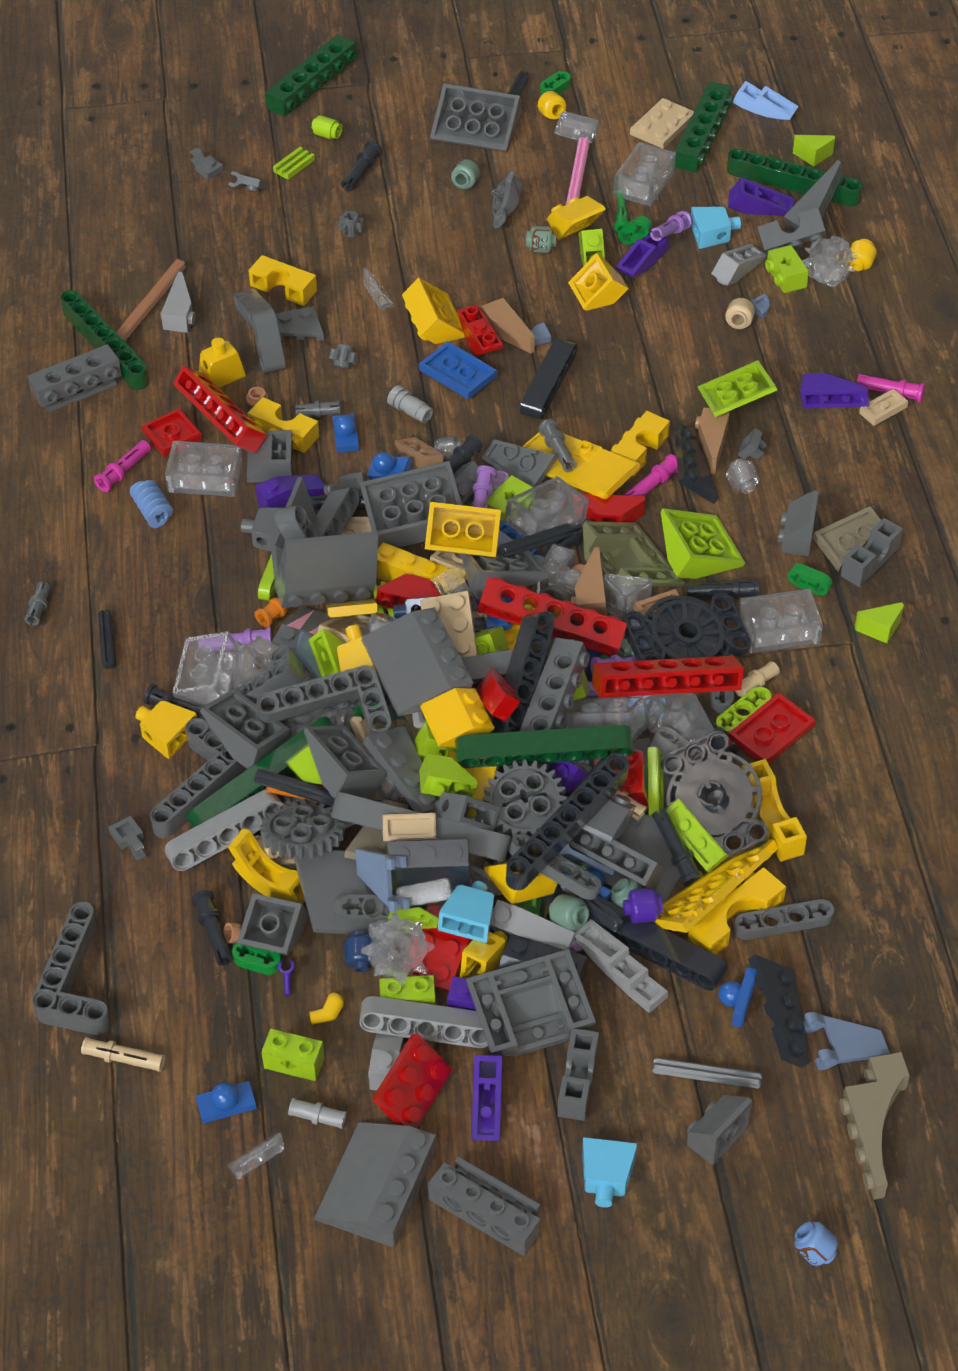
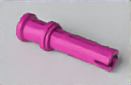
M859 374L857 378V384L866 386L869 390L886 393L894 389L904 398L915 399L919 403L922 402L925 383L919 385L909 383L905 379L899 382Z
M141 440L116 463L108 464L104 472L94 476L96 486L103 492L110 491L111 486L115 482L121 481L124 478L126 471L151 451L149 443Z
M668 454L660 465L652 467L651 473L624 495L645 496L658 484L666 483L674 472L678 473L676 456Z

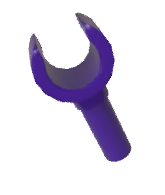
M291 959V968L285 971L283 960L278 963V968L283 973L284 995L290 996L291 973L295 971L296 963Z

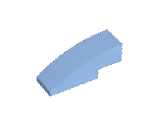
M747 81L741 86L733 100L734 104L750 112L783 120H790L799 107L767 86L760 90Z

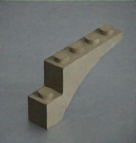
M902 1052L870 1057L868 1067L864 1069L866 1083L845 1087L843 1098L840 1099L841 1112L843 1115H847L849 1121L847 1124L848 1135L856 1143L855 1156L857 1163L863 1165L864 1185L867 1190L870 1189L873 1200L884 1198L888 1185L882 1158L883 1125L895 1098L900 1091L906 1090L909 1080V1073Z

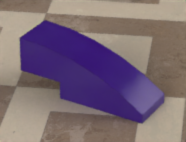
M650 231L643 240L638 238L617 264L616 270L633 278L642 274L653 266L669 249L668 237H664L660 241H654L650 235L653 231Z

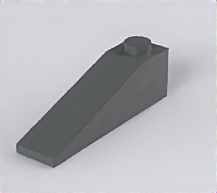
M837 160L784 216L786 229L792 233L795 232L800 226L798 213L816 207L819 208L821 218H823L843 176L840 161Z

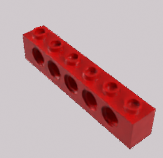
M183 365L173 385L236 446L256 454L267 434L203 373Z
M488 577L477 612L518 626L521 625L523 617L527 614L553 612L558 618H553L554 629L551 637L562 639L577 638V641L584 643L585 648L608 656L617 655L627 623L622 622L617 617H607L599 614L594 609H583L570 601L553 599L549 594L530 591L525 586H515L506 583L505 580L498 577ZM501 597H508L512 602L506 603ZM524 605H531L535 610H527ZM571 620L578 621L581 626L573 625ZM593 628H600L604 633H596Z
M735 656L593 663L592 687L600 698L734 691L742 689L744 667Z

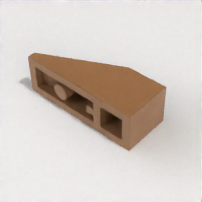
M504 298L481 306V311L499 339L529 353L534 352L535 336Z
M703 407L701 416L696 418L695 429H698V438L710 473L715 474L728 430L730 412L715 417L710 408Z
M416 437L395 440V445L401 456L410 457L413 460L411 467L414 469L443 463V454Z
M595 547L575 585L576 596L571 597V602L577 607L594 609L599 614L607 616L599 547Z

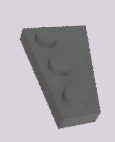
M314 306L275 313L280 339H283L285 336H296L297 340H305V337H316V340H324V334Z
M494 439L482 456V459L497 470L508 473L509 477L512 475L532 486L534 494L558 459V456Z

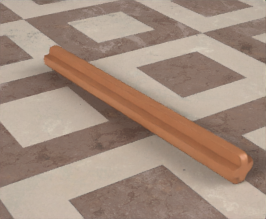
M176 259L116 331L124 341H126L173 284L178 271L182 272L186 268L183 260Z

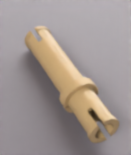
M85 1037L81 1048V1054L103 1058L108 1063L116 1061L157 1070L158 1072L162 1071L165 1063V1055L163 1054L160 1055L117 1045L116 1041L112 1040L104 1042ZM100 1049H106V1050H110V1051H114V1052H119V1054L110 1053V1052H106V1051H101ZM127 1055H132V1056H136V1057H140V1058H145V1059H147V1060L145 1061V1060H141V1059H136V1058L128 1057Z

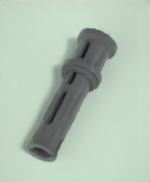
M544 420L538 429L541 436L545 437V444L553 449L565 472L573 471L570 464L576 468L577 463L564 443V434L558 430V424L555 420Z

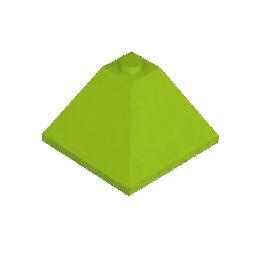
M758 360L697 386L715 417L777 391L775 384Z
M662 509L661 518L667 558L677 577L698 579L744 566L745 561L717 515Z

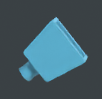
M691 207L693 219L691 227L699 249L726 243L730 240L731 230L741 228L740 217L729 218L724 207Z
M481 881L474 882L472 887L458 885L440 910L438 930L487 943L494 895L487 892V885Z
M583 1137L584 1187L586 1192L596 1194L595 1204L597 1206L610 1207L612 1206L613 1196H625L635 1164L637 1143Z

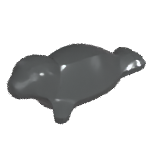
M510 170L498 187L491 191L493 196V227L495 229L505 223L506 218L515 212L519 204L523 184L520 179L514 176L513 170Z

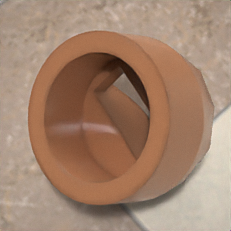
M225 924L223 932L228 944L237 943L242 928L241 924Z

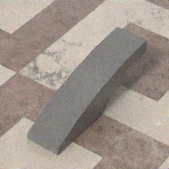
M592 919L575 931L576 936L574 940L617 986L647 1012L650 1013L668 998V991L649 977L646 967L629 955V948Z

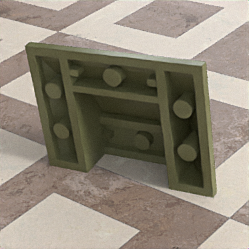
M584 522V558L588 561L593 549L599 547L602 576L608 582L611 589L676 587L684 585L685 582L674 574L669 562L637 523Z

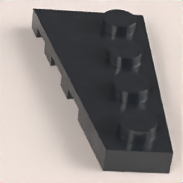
M679 422L674 427L678 482L714 504L719 499L697 433L692 427L685 426Z
M755 954L748 961L751 968H756L758 978L755 979L758 990H763L767 1003L763 1006L766 1015H769L775 1026L771 1029L781 1059L803 1068L809 1064L795 970Z

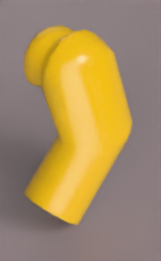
M331 993L328 995L322 1009L309 1011L311 1024L335 1020L343 1007L342 996L338 993Z

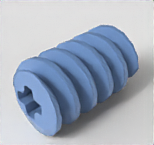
M139 481L131 486L130 495L149 526L152 528L163 526L172 516L173 508L162 493V490L158 487L156 481Z

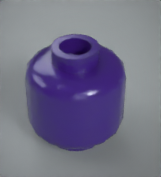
M653 888L630 890L627 899L623 900L624 915H629L633 923L656 921L659 914L663 913L660 893L656 894Z

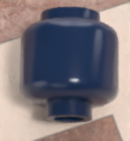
M352 932L344 940V962L347 966L354 968L355 972L369 971L370 966L378 962L377 940L369 932Z

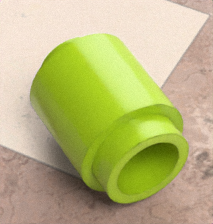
M319 115L312 122V129L315 135L331 140L339 139L343 126L338 120Z

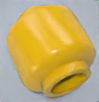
M554 91L543 93L538 100V109L547 119L557 120L566 111L567 105L565 100Z
M856 240L852 243L846 256L847 263L855 271L868 270L873 264L877 250L870 240Z

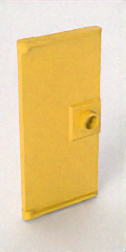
M539 432L522 446L544 453L555 454L553 449L545 444V437L541 436ZM564 434V443L576 461L577 466L574 468L570 464L573 471L565 472L557 459L546 476L606 500L639 470L640 463L607 451L588 441H582Z

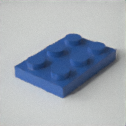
M449 341L419 363V370L468 400L497 377L496 369Z

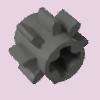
M347 211L343 216H339L338 230H343V235L355 237L359 232H362V227L364 226L363 218H358V213Z
M337 344V349L331 348L329 359L334 360L333 366L349 369L350 364H356L358 354L353 352L354 347Z

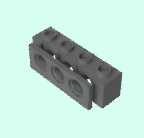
M107 344L28 375L30 391L41 407L45 406L51 412L116 386L117 383L114 378L122 375L119 359Z
M457 1157L455 1160V1168L444 1162L428 1183L430 1201L524 1257L540 1236V1204L460 1157ZM468 1172L474 1174L475 1178L472 1177ZM516 1200L520 1201L524 1205L521 1206Z

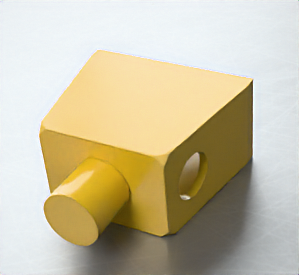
M215 338L211 342L212 347L200 353L199 372L203 373L218 388L246 376L239 354L229 341Z
M359 624L345 628L349 642L337 647L341 672L365 665L375 670L361 641L363 635Z
M160 701L152 710L141 706L136 712V719L141 721L140 728L144 740L168 759L187 741L185 727L188 721L197 718L195 712L166 701Z
M498 930L494 933L489 932L487 943L472 940L462 953L460 977L470 978L498 970L506 942L508 941L506 934Z

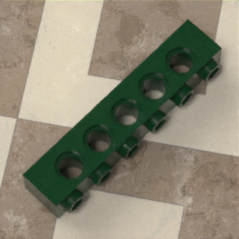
M338 34L265 92L266 109L283 117L288 115L356 59V43Z
M712 81L708 82L674 152L673 168L697 173L700 165L703 166L706 153H709L711 149V141H715L717 129H721L723 118L727 116L728 106H732L734 95L731 94L732 86Z

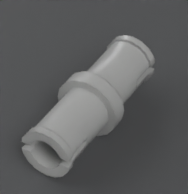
M292 1098L288 1110V1115L290 1116L293 1115L311 1120L312 1124L315 1125L322 1123L339 1127L340 1129H343L347 1114L346 1111L325 1107L320 1102L313 1104L297 1100L296 1098Z

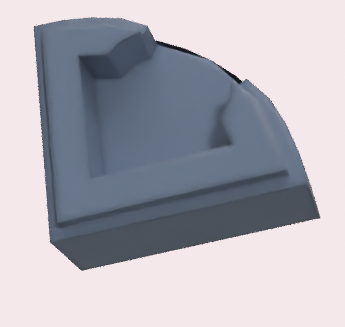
M764 293L750 301L755 308V314L762 319L767 316L770 309L769 298Z
M544 322L536 325L531 330L535 336L534 346L551 342V335Z

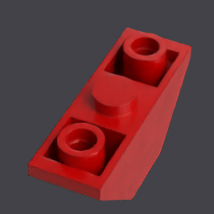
M478 304L457 310L466 343L474 356L503 348L501 340Z
M576 493L575 513L584 520L589 519L592 522L633 523L644 516L645 496L611 495L605 500L593 494Z
M404 574L379 586L375 602L384 608L393 609L394 605L405 604L406 599L438 597L442 595L429 579Z

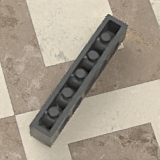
M555 638L520 731L564 729L568 709H571L573 706L575 690L581 685V674L584 667H587L589 663V653L583 642ZM550 763L537 764L539 769L546 764L547 771L549 770Z

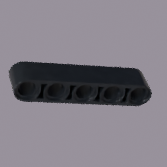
M557 338L554 339L523 397L520 414L541 420L544 418L574 361L577 352L576 343Z

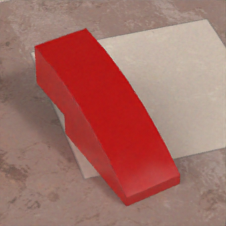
M492 667L478 686L477 692L490 714L506 722L520 703V700L515 696L516 691Z

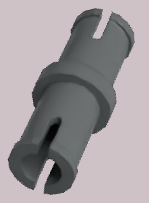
M318 400L315 403L295 404L296 416L299 413L307 417L316 416V418H321V416L341 415L340 400L321 403Z
M43 582L37 583L35 593L29 599V609L24 618L25 622L29 625L32 618H35L33 626L38 625L42 612L47 608V598L52 589L48 583H45L44 589H41Z

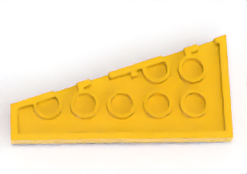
M769 839L764 845L722 863L710 873H707L662 903L663 913L659 914L658 919L651 923L663 929L687 933L754 870L771 857L778 849L775 840Z

